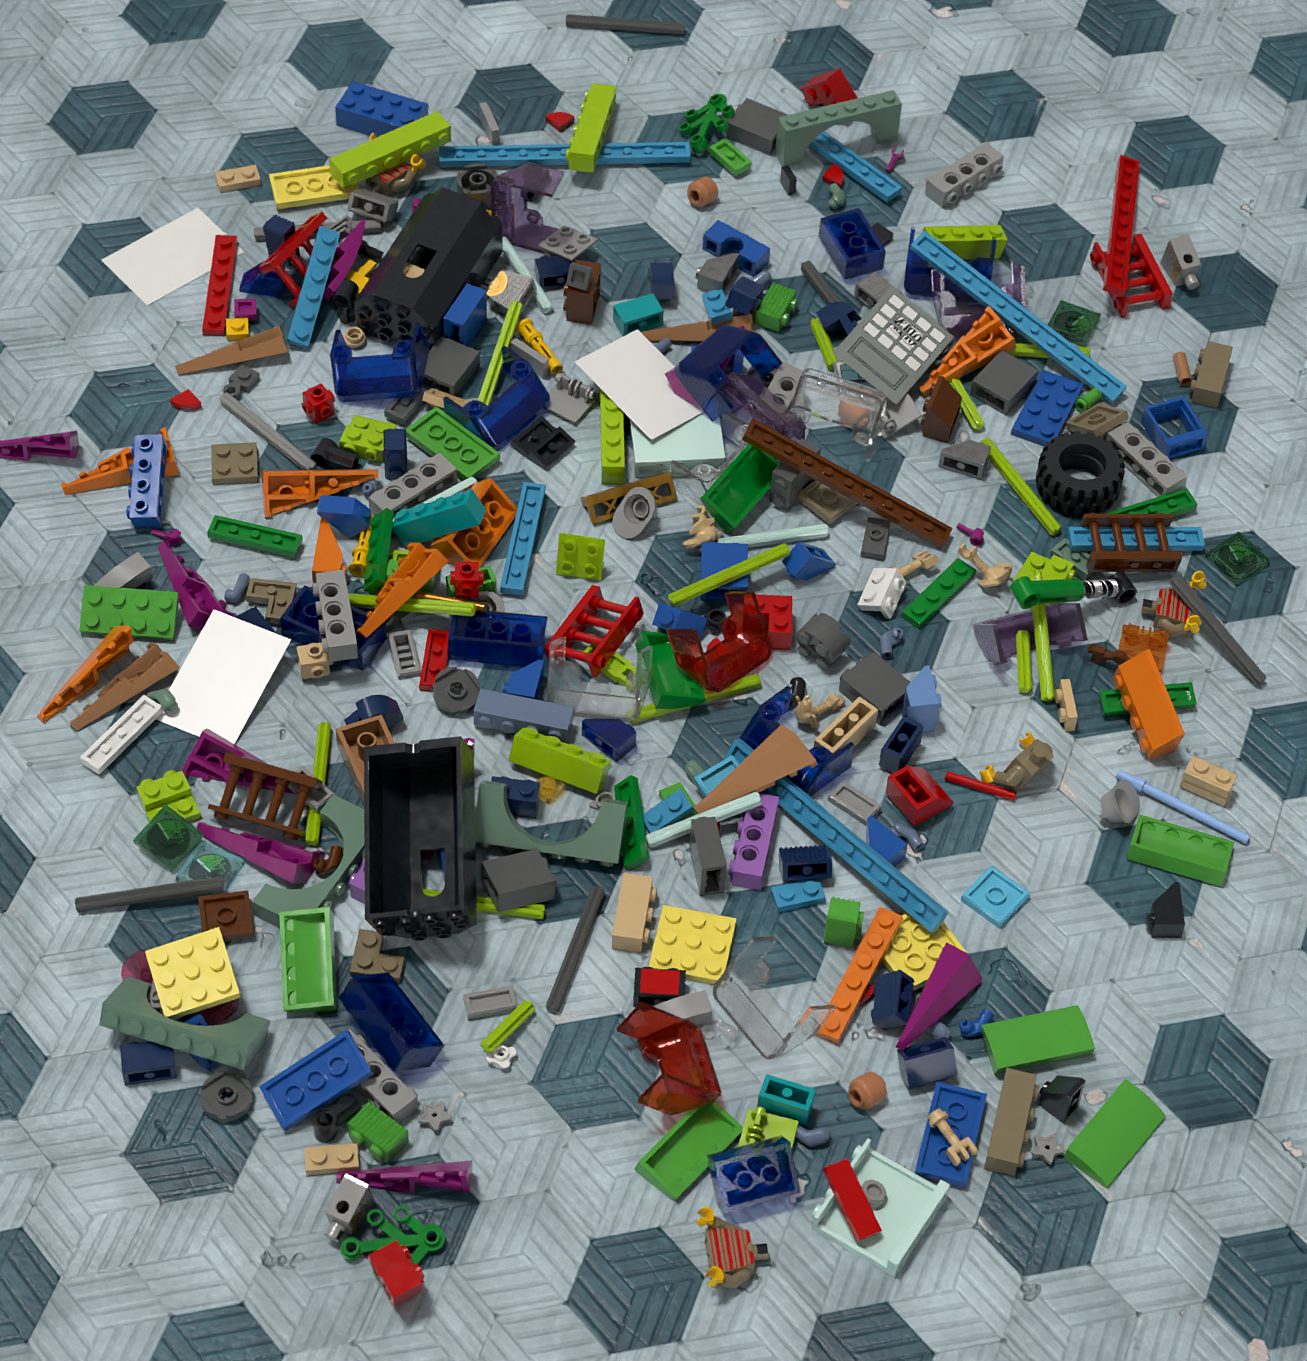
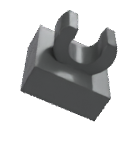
M572 262L569 267L566 285L587 291L590 286L593 268Z

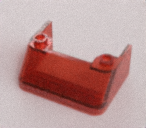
M727 591L725 593L731 615L725 618L722 623L724 640L705 653L697 629L666 630L678 667L708 692L723 691L766 662L771 656L772 648L755 592Z
M641 1001L617 1027L618 1032L637 1039L640 1052L647 1058L657 1060L661 1070V1075L637 1099L638 1103L658 1110L665 1115H676L712 1104L721 1096V1088L701 1029L693 1022Z

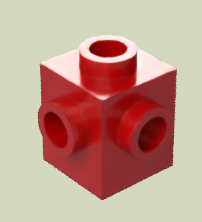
M322 384L302 392V409L315 424L334 415L335 397Z
M455 562V571H450V586H455V598H479V585H483V571H479V562Z

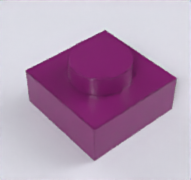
M256 298L234 299V317L248 318V321L257 320Z

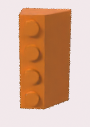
M492 478L474 483L471 487L486 508L480 525L437 537L430 545L433 549H438L449 560L448 564L455 566V562H479L480 568L515 518L517 507Z
M1148 649L1119 665L1114 673L1113 683L1116 689L1120 690L1122 705L1125 710H1128L1131 717V727L1139 736L1141 751L1145 752L1148 759L1175 752L1185 733L1152 653Z

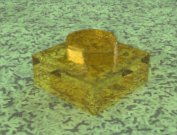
M543 775L536 781L540 782V799L548 805L566 790L564 783L547 775Z

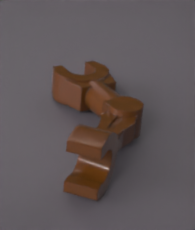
M1091 644L1087 650L1088 653H1093L1090 661L1093 663H1103L1111 660L1121 665L1130 659L1122 650H1116L1115 652L1107 651L1105 647L1098 644Z

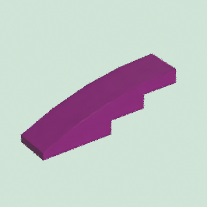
M363 219L335 251L334 259L337 260V263L332 267L328 275L332 282L323 293V297L327 301H329L345 279L355 261L366 223Z

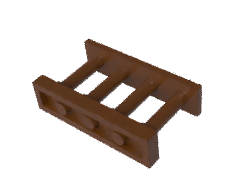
M1084 514L1079 527H1089L1094 551H1091L1086 564L1087 572H1177L1182 561L1181 551H1171L1169 549L1165 527H1170L1173 514ZM1099 527L1112 528L1116 551L1103 550ZM1121 527L1134 528L1138 551L1125 550ZM1143 527H1156L1160 551H1148Z
M226 752L223 762L230 765L229 770L231 771L220 806L212 804L208 806V809L215 812L214 816L224 820H228L229 816L276 829L284 832V837L297 840L298 836L305 838L306 833L299 830L298 826L308 794L312 793L313 789L320 791L323 782L315 777ZM244 770L252 772L253 780L243 812L230 810L229 807L239 775ZM269 776L275 778V783L277 784L264 820L252 816L262 781L266 780V777ZM289 783L298 785L299 793L289 825L285 826L275 823L285 788L289 786Z

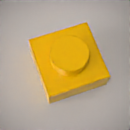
M248 318L226 319L227 341L242 340L249 337Z

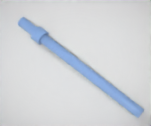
M1121 769L1116 775V778L1119 780H1128L1137 792L1141 793L1143 791L1244 844L1250 838V835L1146 783L1147 780L1140 776L1136 778Z

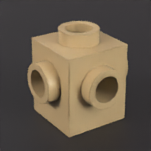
M322 642L297 647L298 665L302 679L320 678L330 675L329 665H333V662H329L328 653H323Z

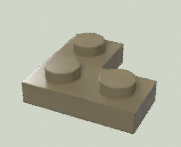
M250 578L246 600L247 602L268 604L265 614L267 622L289 625L297 583Z
M359 929L350 967V977L400 984L405 963L404 957L381 954L384 936L380 935L377 931Z

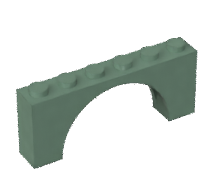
M891 90L778 117L775 155L781 166L801 164L808 146L818 135L832 126L849 121H859L870 125V131L878 145L896 141L898 139L902 103L895 91Z
M482 780L479 784L475 813V840L478 842L477 846L485 848L499 845L502 846V850L515 852L517 848L525 849L526 851L538 849L540 854L541 852L551 853L550 857L565 859V856L575 857L577 862L589 863V860H597L600 865L614 866V863L618 864L621 858L628 802L603 799L596 820L584 833L566 841H546L532 836L517 823L508 805L506 783Z
M333 794L320 811L321 826L333 833L343 847L344 854L340 865L330 877L311 887L282 889L265 884L252 901L254 916L280 928L279 912L330 907L331 909L333 901L336 897H340L343 894L347 882L353 873L358 872L359 866L364 859V809Z
M128 976L102 1003L100 1026L242 1070L249 1065L267 1042L270 1020L245 1013L241 1018L233 1022L214 1026L185 1024L167 1018L157 1012L148 1002L147 998L151 983Z

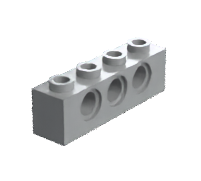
M986 142L928 178L925 195L941 208L954 203L959 197L984 184L994 175H998L1003 169L1004 155Z
M782 361L752 419L762 424L770 423L771 425L766 426L777 432L780 427L784 428L789 419L788 411H793L798 402L797 394H802L807 385V381H804L806 372Z
M1128 421L1107 432L1105 441L1107 443L1110 441L1115 446V450L1118 449L1124 460L1125 467L1157 497L1185 488L1187 480L1185 473L1175 466L1166 455L1162 454L1151 441H1148Z
M441 453L428 458L421 465L410 469L405 475L391 481L389 485L369 496L371 514H379L388 508L394 512V518L398 511L413 508L457 484V468Z
M344 570L316 573V583H312L314 597H319V601L315 602L317 616L322 615V620H318L320 634H325V638L321 639L323 653H328L329 662L358 658L357 641Z
M349 1029L348 1031L372 1069L373 1075L379 1076L377 1078L369 1077L354 1088L368 1102H371L372 1105H375L376 1108H379L380 1111H383L384 1114H387L388 1117H391L400 1124L418 1110V1095L413 1087L410 1085L406 1086L401 1081V1077L395 1069H389L384 1064V1060L378 1052H372L368 1048L367 1042L361 1035H356ZM388 1092L395 1093L394 1095H386Z

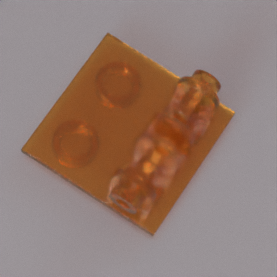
M1128 623V625L1123 624L1118 650L1124 651L1131 659L1141 652L1150 649L1159 672H1162L1170 633H1165L1166 630L1156 629L1152 632V627H1149V630H1144L1145 626H1142V629H1140V626L1132 625L1131 623Z

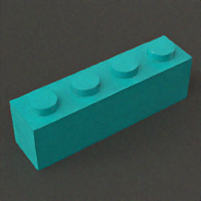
M472 489L464 492L459 491L452 496L440 497L435 501L426 504L421 503L416 507L398 511L395 515L392 529L405 547H407L409 543H421L480 525L486 508Z

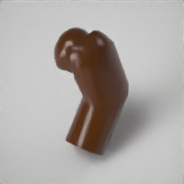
M333 845L328 859H316L313 863L316 873L326 875L336 870L340 865L343 848Z

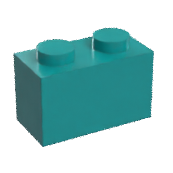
M653 293L613 305V321L622 337L637 329L642 332L663 326L664 310Z
M766 1074L758 1095L757 1107L766 1109L765 1113L799 1121L798 1124L806 1126L814 1106L816 1089Z

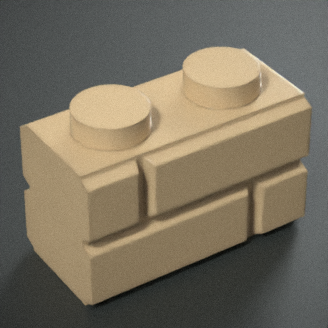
M1193 755L1185 769L1180 787L1225 806L1233 792L1238 774Z

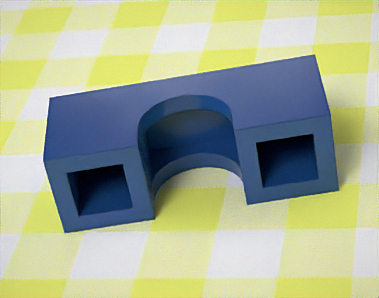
M717 220L703 234V250L716 257L723 256L728 252L738 253V269L752 277L759 274L769 264V247L720 220Z

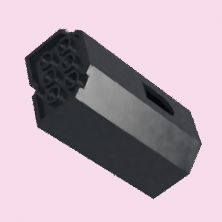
M443 187L433 194L424 195L354 301L356 327L360 328L365 335L375 337L383 342L390 343L391 340H395L401 348L426 356L441 336L444 337L443 318L465 285L470 284L481 287L482 280L488 276L502 254V222L497 216L492 217L486 211L488 207L483 201ZM418 247L436 253L421 276L409 278L403 274V269Z
M461 736L421 740L417 744L403 742L364 747L365 920L382 936L412 938L415 941H423L427 937L432 936L444 939L450 938L452 934H460L477 924L474 752ZM444 849V889L436 896H427L422 890V852Z

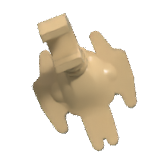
M703 505L696 507L699 514L691 515L695 525L690 529L689 534L693 535L695 533V536L683 542L686 550L700 547L702 542L717 543V539L722 535L721 531L717 532L716 527L712 524L715 522V519H708L709 514Z
M963 542L958 549L959 555L966 560H970L983 572L984 580L978 581V585H981L983 588L999 586L1010 577L1012 572L1011 564L997 563L993 567H988L977 555V547L973 546L971 550H968L966 543Z
M832 693L825 702L813 707L811 706L812 699H809V695H806L802 702L799 696H796L795 703L797 707L795 716L798 722L810 724L811 728L815 729L820 727L816 719L817 715L830 709L838 710L845 704V701L840 695L836 696Z

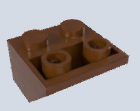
M939 375L936 384H931L929 390L930 399H926L922 411L926 412V414H923L920 426L924 427L923 437L948 443L960 413L962 396L943 376Z

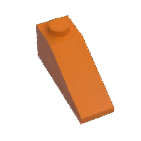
M322 517L312 567L313 583H316V573L344 570L345 578L347 577V565L343 564V554L329 523Z

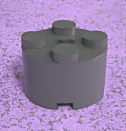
M475 163L467 165L461 173L457 174V192L481 200L488 207L487 210H494L499 200V175L495 169L492 171L485 164Z
M816 613L797 632L796 639L799 644L797 649L802 656L806 658L811 656L816 660L819 667L827 669L849 647L851 643L850 637L847 632L843 635L839 630L842 626L834 618L825 613H820L819 615Z

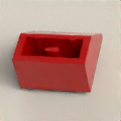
M907 765L888 776L885 793L914 827L952 806L954 803L924 768Z

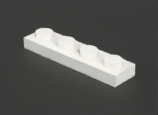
M143 695L80 757L81 763L100 775L163 713L162 706Z

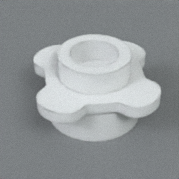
M501 1044L493 1053L486 1055V1060L496 1068L506 1069L510 1066L511 1058L516 1055V1049Z

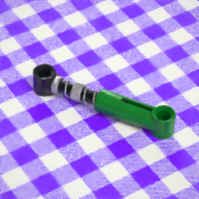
M1123 571L1116 572L1105 580L1081 581L1077 578L1031 581L1029 577L1024 576L1016 579L1010 586V592L1020 607L1025 610L1037 604L1077 602L1085 596L1088 599L1099 598L1100 596L1103 598H1115L1119 604H1123L1133 599L1137 593V589Z

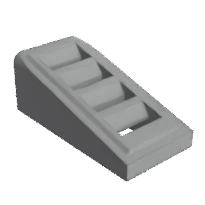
M411 629L388 633L387 642L397 677L421 674ZM407 643V645L396 647V644ZM409 650V653H397L399 651ZM409 657H411V659H412V660L403 661V662H400V661H399V659L409 658ZM408 665H413V666H414L413 669H407V670H402V669H401V667H403V666H408Z

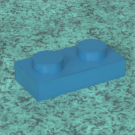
M722 289L711 290L701 295L712 325L733 319L729 306H725L726 297Z
M679 789L643 813V820L651 833L677 823L695 810L685 793Z
M805 880L771 887V895L777 913L825 903L826 897L820 880Z

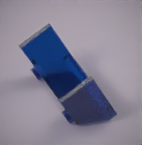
M911 226L904 276V289L911 295L979 303L937 269L927 267L928 262L910 249L915 235V227ZM993 236L989 258L977 257L971 263V267L990 281L997 238Z
M415 323L411 340L398 342L393 348V353L385 355L352 357L351 348L347 346L341 331L336 330L330 353L334 392L338 400L341 402L404 398L418 394L422 387L430 349L420 323Z
M723 325L676 364L675 374L712 422L733 408V405L720 390L726 383V375L720 365L739 349L761 378L783 364L759 333L730 325Z
M506 346L501 348L503 371L517 381L487 406L481 401L473 400L461 407L449 397L445 396L443 398L445 413L496 451L505 447L550 406V394L532 365Z
M786 686L762 703L740 735L739 739L743 740L752 749L755 750L778 728L775 723L781 719L782 715L789 711L791 688L789 686ZM852 742L848 743L835 754H832L825 747H814L809 752L816 759L818 765L813 768L809 765L798 770L796 776L790 777V775H787L786 777L811 797L851 767L854 744Z

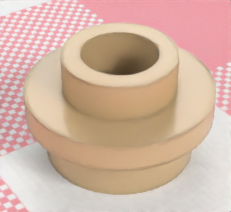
M358 327L347 329L343 337L344 343L349 347H359L366 340L364 332Z

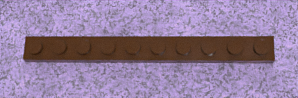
M751 420L741 440L936 547L942 549L945 546L952 527L757 420Z

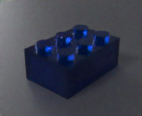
M860 208L820 218L819 238L844 280L884 269L886 251Z
M782 1135L707 1155L717 1206L724 1213L801 1193L791 1143Z

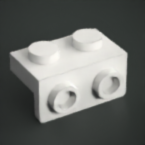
M873 568L857 606L861 611H881L886 619H891L901 594L905 589L906 580L897 568Z

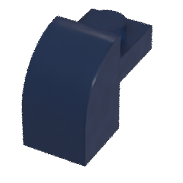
M672 261L650 262L648 277L651 279V294L653 293L656 299H674L675 284Z
M841 301L830 303L816 312L822 325L832 337L844 330L849 335L852 332V328L856 327L859 324L858 321L862 319L850 304Z
M371 695L356 702L357 710L344 721L346 725L382 714L388 730H391L404 717L396 700L386 695Z

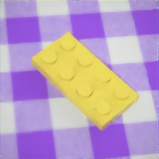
M330 165L269 174V181L277 210L350 199L351 192L359 189L358 183L343 189L330 174Z

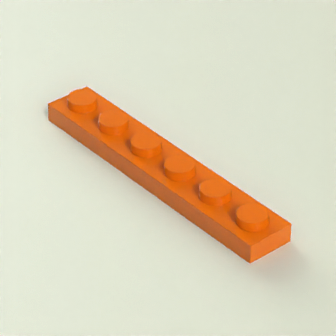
M879 907L818 1023L815 1035L839 1044L903 921L902 915Z

